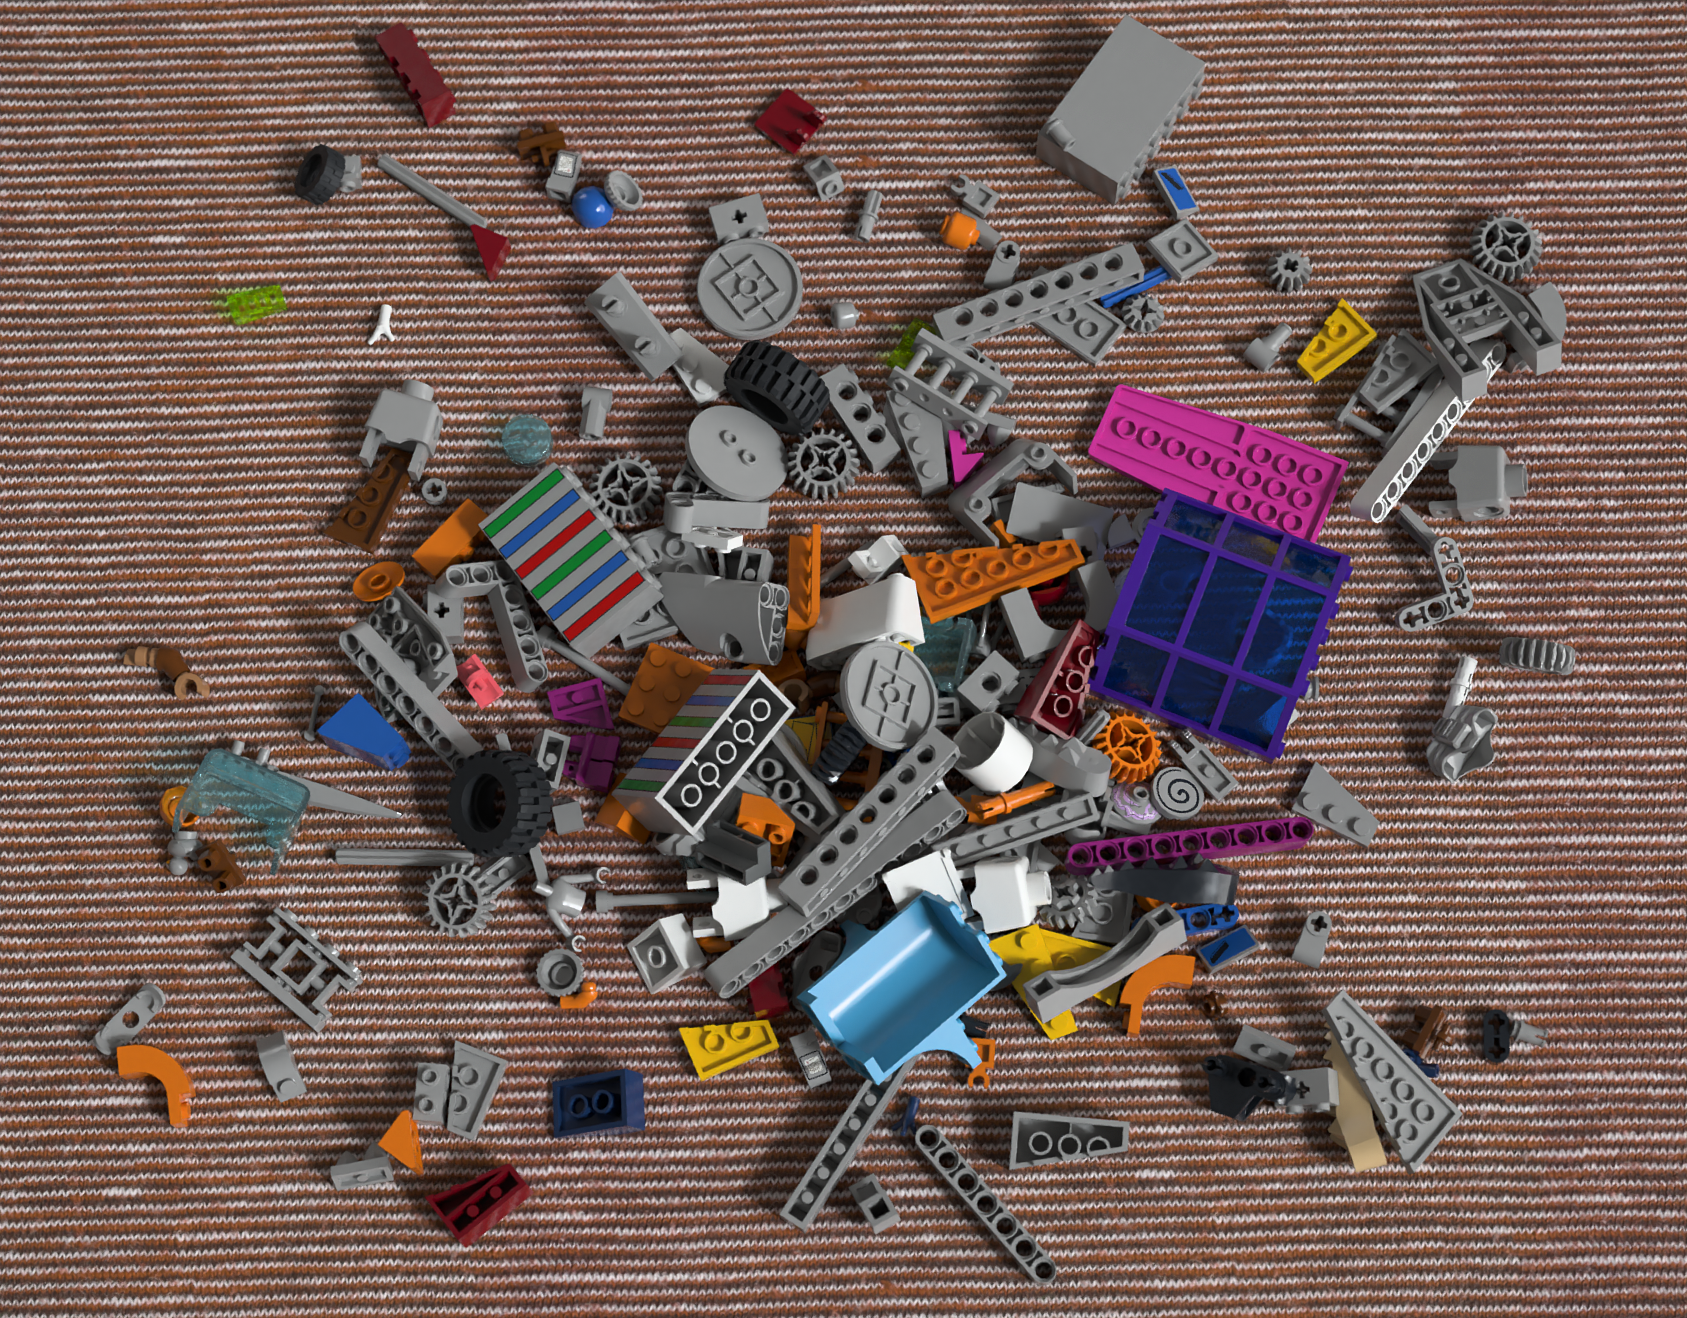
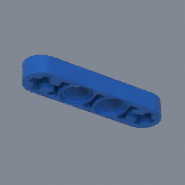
M1208 904L1176 910L1183 919L1186 937L1229 929L1236 924L1239 917V911L1235 905ZM1222 909H1226L1228 913H1233L1229 922H1225L1224 918H1217L1214 920L1215 925H1211L1210 910H1213V916L1220 915ZM1195 913L1202 914L1206 919V924L1201 928L1194 927L1190 922V917ZM1142 917L1137 918L1132 923L1130 932L1137 925V923L1140 921Z

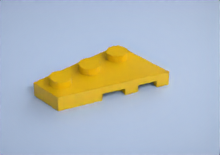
M1342 298L1334 313L1325 321L1324 327L1319 334L1312 339L1297 360V367L1315 384L1375 341L1377 333Z

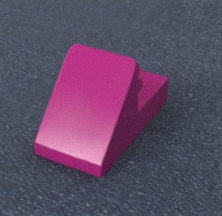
M959 429L948 430L947 436L954 490L969 479L982 463L984 453L967 454L965 438H960Z

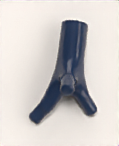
M909 1097L905 1112L901 1119L891 1126L892 1131L901 1128L900 1135L905 1136L910 1127L912 1134L916 1135L915 1116L920 1103L919 1098Z

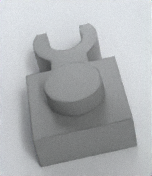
M960 174L959 182L963 183L964 187L958 188L952 184V194L957 197L964 196L963 205L982 218H985L998 202L1000 195L980 181H977L974 186L971 185L969 178L966 175Z

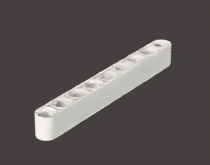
M1481 338L1473 341L1469 347L1486 367L1488 382L1503 363L1506 356V346L1502 342ZM1444 378L1353 497L1350 505L1351 514L1364 520L1376 523L1381 522L1475 398L1461 402L1449 386L1446 378Z

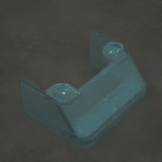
M213 749L206 754L175 809L172 832L177 833L189 812L205 817L213 814L219 804L269 825L266 832V842L271 848L275 849L270 874L275 876L294 841L309 803L310 791L302 783L229 751Z

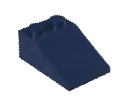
M619 1069L552 1082L554 1138L621 1135L645 1130L642 1073L628 1069Z

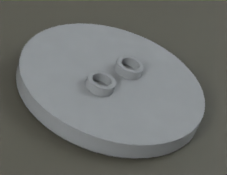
M757 238L734 240L715 250L701 267L697 279L698 303L704 317L719 332L741 340L763 339L784 329L796 316L803 298L802 276L792 256L777 244Z
M714 406L697 415L687 430L685 448L688 460L701 480L716 492L739 501H759L774 494L784 482L788 472V456L785 446L776 431L752 412L735 406Z
M888 641L869 643L856 650L848 658L841 673L840 696L843 709L851 725L862 734L867 742L877 748L898 752L914 747L918 737L935 726L938 715L937 690L933 678L924 663L906 647Z

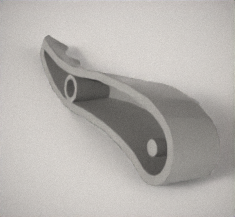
M1014 717L1007 720L1030 741L1033 747L1032 761L1028 768L1030 772L1078 795L1091 792L1092 797H1098L1106 792L1112 763L1110 758L1103 754L1102 751L1085 746L1076 737L1067 740L1060 739L1052 734L1047 735L1037 731L1032 723L1024 726L1019 724Z

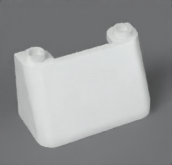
M901 573L889 575L886 580L835 598L820 599V613L816 625L810 629L806 647L807 664L821 671H842L841 665L846 663V658L869 643L888 641L899 644L898 642L909 640L911 646L925 643L915 581Z

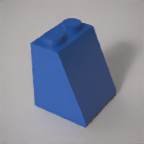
M359 693L317 730L330 749L390 771L395 767H402L408 761V755L411 753L404 738Z

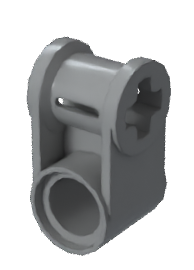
M1006 240L998 245L992 263L986 273L983 288L1002 290L1014 284L1020 263V249L1015 242ZM1008 253L1012 254L1009 259L1004 258Z
M1316 911L1309 915L1296 942L1291 957L1292 960L1316 969L1319 968L1332 926L1331 918L1328 914ZM1316 920L1321 921V927H1323L1319 932L1314 931L1315 926L1313 924Z

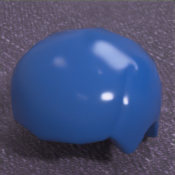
M592 185L582 188L572 199V211L585 228H599L606 225L612 218L614 208L602 188Z

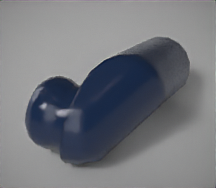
M1409 1048L1402 1050L1428 1078H1438V1064L1424 1063Z

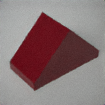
M470 225L490 282L494 281L511 250L509 238L479 225Z

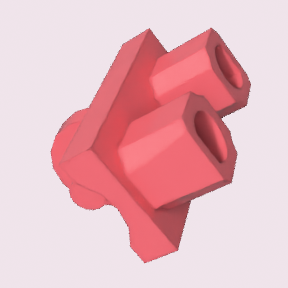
M476 654L472 655L463 664L456 666L457 677L481 710L504 695V692Z

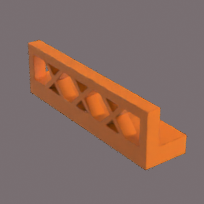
M813 524L809 537L789 536L787 589L789 590L790 600L786 629L809 632L816 625L820 613L821 525Z

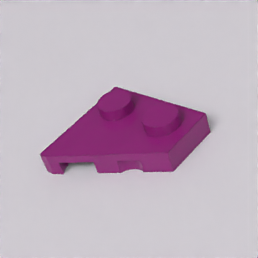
M601 677L547 692L555 720L609 731L615 730Z

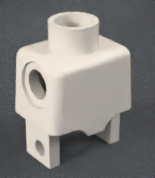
M1024 855L985 857L975 864L962 865L955 868L960 879L976 877V888L970 895L972 909L978 911L981 916L969 917L963 921L975 930L985 929L986 934L1028 926L1037 915V906L1051 904L1052 902L1051 883L1047 871L1031 873L1029 860Z
M708 868L687 869L688 889L719 888V897L712 905L713 916L693 918L694 938L724 935L725 941L748 937L771 919V913L781 912L788 906V902L782 898L778 889L782 878L767 879L766 875L745 886Z

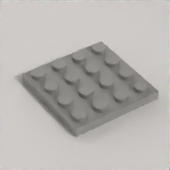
M665 525L642 532L644 536H648L649 540L647 542L655 556L659 559L657 564L647 569L657 579L663 572L715 576L706 547L698 548L692 546V542L681 540L682 533L671 532L667 530ZM660 600L620 633V637L626 651L682 631L667 611L662 600Z

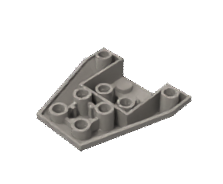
M396 586L391 594L368 616L365 622L372 626L437 698L458 676L454 654L444 632L401 587ZM374 685L376 702L383 718L388 723L404 718Z

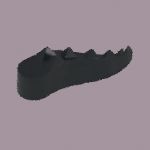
M1196 853L1187 861L1184 860L1183 856H1178L1172 863L1157 864L1154 857H1150L1141 866H1132L1129 860H1126L1116 869H1112L1110 865H1107L1102 872L1097 868L1088 878V882L1094 888L1135 894L1166 903L1234 905L1240 873L1233 868L1214 864L1208 858L1204 859L1200 853Z

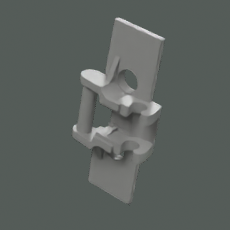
M1028 770L1022 788L1043 782L1045 779ZM1116 778L1108 779L1106 792L1101 796L1093 797L1100 817L1095 822L1101 823V827H1109L1135 836L1148 835L1151 824L1146 826L1134 825L1123 820L1120 815L1112 811L1113 802L1110 800V795ZM1054 784L1055 787L1048 788V790L1055 789L1056 792H1063V795H1054L1032 803L1047 807L1080 795Z

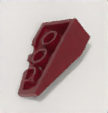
M1076 619L1025 690L1013 715L1028 725L1034 724L1037 730L1048 735L1052 734L1056 738L1067 740L1075 737L1084 720L1085 710H1083L1085 694L1089 693L1090 684L1087 683L1090 668L1095 663L1100 632L1082 620Z

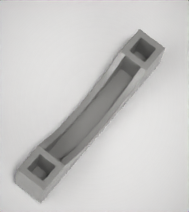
M1164 903L1143 915L1137 925L1121 942L1099 958L1072 969L1046 971L1023 984L1029 1008L1044 1024L1187 941L1183 919L1169 903Z

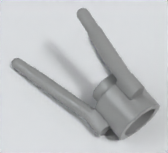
M991 602L985 604L980 632L974 633V637H972L971 609L966 611L965 649H968V655L971 657L987 659L996 649L998 640L1006 626L1003 617L992 641H990L991 636L986 634Z

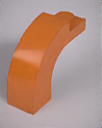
M1186 955L1161 956L1137 969L1132 974L1124 987L1118 1006L1119 1008L1129 1009V1012L1124 1011L1122 1028L1127 1029L1126 1037L1138 1038L1143 1002L1150 993L1163 987L1190 990L1195 957Z
M127 1045L116 1047L119 1076L126 1080L139 1077L159 1079L167 1092L170 1125L175 1128L188 1127L187 1118H191V1109L189 1102L185 1101V1098L196 1097L193 1082L184 1067L170 1055L151 1046Z

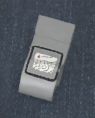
M559 150L555 167H553L551 177L548 178L546 184L548 198L571 203L581 168V154Z
M811 1029L789 1038L810 1089L831 1081L814 1030Z

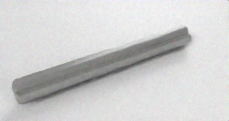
M383 154L378 160L377 164L380 169L470 227V225L476 224L483 228L487 227L488 223L485 218L389 155Z
M338 848L335 856L338 864L443 866L448 864L451 866L453 862H459L461 866L465 862L470 863V866L474 864V854L468 850Z

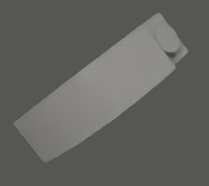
M1548 282L1530 293L1526 300L1558 339L1562 341L1567 322L1566 310L1560 294L1552 283ZM1517 351L1509 356L1505 367L1511 374L1518 369L1522 372L1529 368Z

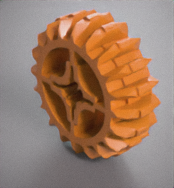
M1123 709L1116 713L1109 712L1110 720L1090 742L1091 748L1102 751L1103 754L1110 758L1112 765L1109 779L1115 776L1117 784L1125 781L1127 785L1141 782L1146 777H1149L1160 763L1158 758L1162 751L1158 747L1161 741L1154 738L1158 731H1151L1149 729L1151 722H1142V715L1135 718L1133 711L1126 714Z

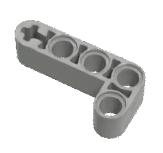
M668 492L665 495L663 522L667 530L674 533H690L692 526L764 529L767 528L770 500L765 498L759 501H739L722 494Z

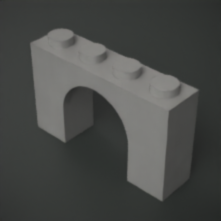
M1104 559L1082 566L1074 573L1086 604V615L1083 622L1100 632V634L1105 633L1118 600V594ZM1027 587L1000 596L998 600V605L1021 663L1029 661L1030 664H1034L1046 659L1045 654L1053 652L1069 631L1053 629L1041 621Z

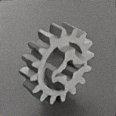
M1062 874L1059 881L1051 879V904L1037 906L1043 921H1048L1050 927L1057 924L1060 929H1063L1065 924H1069L1072 928L1075 921L1084 922L1083 916H1092L1093 913L1090 908L1097 907L1098 904L1095 899L1099 898L1096 889L1089 884L1085 875H1081L1078 878L1077 875L1071 874L1070 878H1066Z

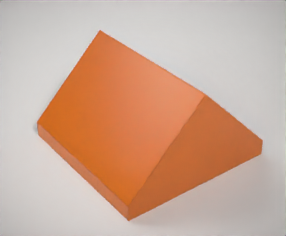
M619 772L595 822L645 845L651 831H648L611 795L627 775L626 773Z
M404 1110L377 1145L417 1175H424L418 1125L412 1120L413 1114L409 1110Z

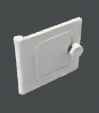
M947 847L881 874L882 880L886 883L898 912L922 892L928 891L934 895H941L946 901H954L962 910L961 918L963 920L975 915L950 857L951 851Z

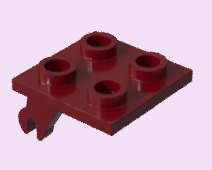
M787 87L754 123V127L795 156L827 121V116Z

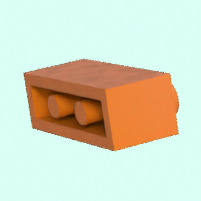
M468 498L412 555L415 564L436 582L450 566L459 565L462 560L467 561L473 555L474 548L481 541L485 542L489 539L478 525L488 515Z

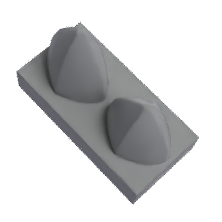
M963 404L965 408L972 412L977 408L969 404ZM991 411L986 412L983 419L989 422L987 433L992 447L999 446L1009 437L1011 431L1015 429L1017 419ZM961 430L962 437L965 438L966 444H969L975 440V438L965 434Z
M373 1141L368 1147L363 1161H358L353 1154L345 1151L338 1159L336 1166H331V1177L337 1191L394 1180L393 1169L385 1150L377 1145L376 1141Z

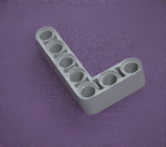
M505 560L450 566L436 580L435 589L437 593L445 599L488 595L514 682L520 691L524 693L533 692L547 679L548 668L518 576Z

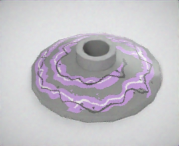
M1124 781L1113 787L1110 800L1113 802L1114 811L1123 820L1134 825L1146 826L1155 823L1162 816L1151 802L1149 783L1141 781L1127 785Z

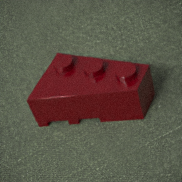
M777 961L743 987H749L751 998L746 999L750 1015L756 1014L757 1021L790 1014L783 979Z
M508 1163L478 1175L476 1179L461 1185L451 1186L449 1190L436 1195L426 1196L425 1199L457 1240L465 1248H468L534 1192L516 1169Z

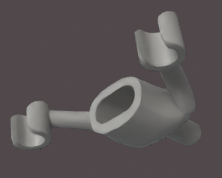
M607 867L593 868L590 873L561 875L552 882L551 886L537 880L533 883L532 891L546 896L545 906L547 914L565 936L566 948L571 952H581V949L575 947V940L585 941L586 939L582 935H574L558 912L571 918H576L583 907L586 892L571 884L589 881L595 884H605L606 881H602L599 878L600 871L610 873Z

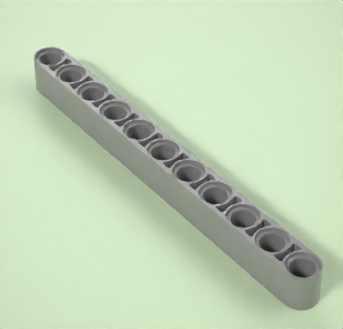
M948 790L937 793L900 821L808 918L803 916L792 905L787 906L713 962L705 970V979L721 998L732 996L882 883L881 874L907 864L956 827L967 814L966 809Z

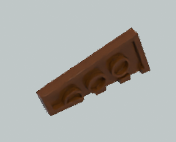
M392 448L373 471L371 479L364 487L361 486L355 493L356 497L347 507L344 506L339 512L336 521L332 526H328L323 534L328 538L373 555L411 479L408 467L413 455Z

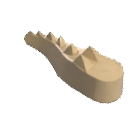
M1326 1022L1324 1027L1330 1029V1031L1324 1038L1331 1042V1047L1323 1058L1333 1063V1070L1338 1072L1339 1106H1330V1111L1325 1112L1336 1117L1328 1129L1331 1133L1330 1139L1347 1150L1356 1173L1385 1166L1387 1161L1374 1127L1371 1104Z

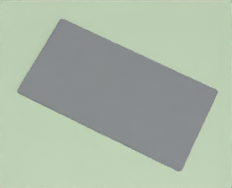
M1018 482L1006 532L1041 543L1056 541L1055 533L1061 529L1094 526V531L1098 534L1100 541L1099 548L1097 549L1098 558L1102 560L1106 550L1114 510Z

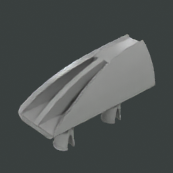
M621 272L614 274L585 300V305L651 382L684 355Z

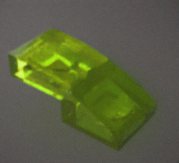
M915 317L903 333L901 342L889 356L886 365L893 369L895 366H898L904 370L916 354L910 349L917 334L924 328L936 336L934 327Z

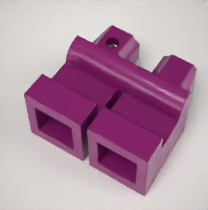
M587 732L586 736L572 735L569 751L581 754L580 762L566 760L562 771L563 776L575 780L580 787L608 794L612 787L615 768L617 767L622 747L620 737L598 736L591 732Z

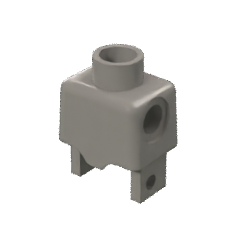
M406 379L400 392L390 389L381 390L364 426L367 436L359 455L364 466H372L379 444L413 453L408 473L412 480H420L427 459L434 457L443 425V417L439 407L431 401L435 392L432 387L417 380Z
M1458 445V451L1433 453L1430 457V462L1435 470L1450 469L1449 483L1457 491V500L1429 502V511L1434 518L1462 517L1465 522L1507 517L1510 513V497L1527 496L1528 476L1526 465L1510 464L1501 446Z

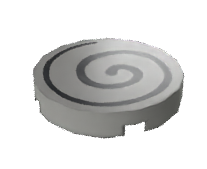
M1167 767L1159 771L1150 782L1151 802L1156 810L1168 819L1173 820L1175 818L1180 819V821H1186L1194 817L1203 806L1204 793L1202 786L1193 774L1185 769Z

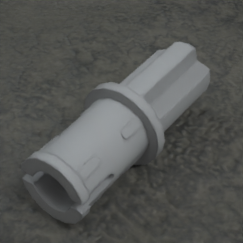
M876 190L869 191L863 209L858 213L860 218L853 238L859 242L869 243L874 224L879 219L877 213L883 197L881 192Z

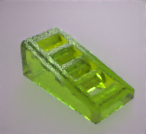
M279 284L226 296L237 326L288 310ZM270 295H275L277 304L272 305ZM264 298L265 307H261L259 299ZM254 301L256 309H251L249 302ZM244 305L245 311L240 312L239 306Z

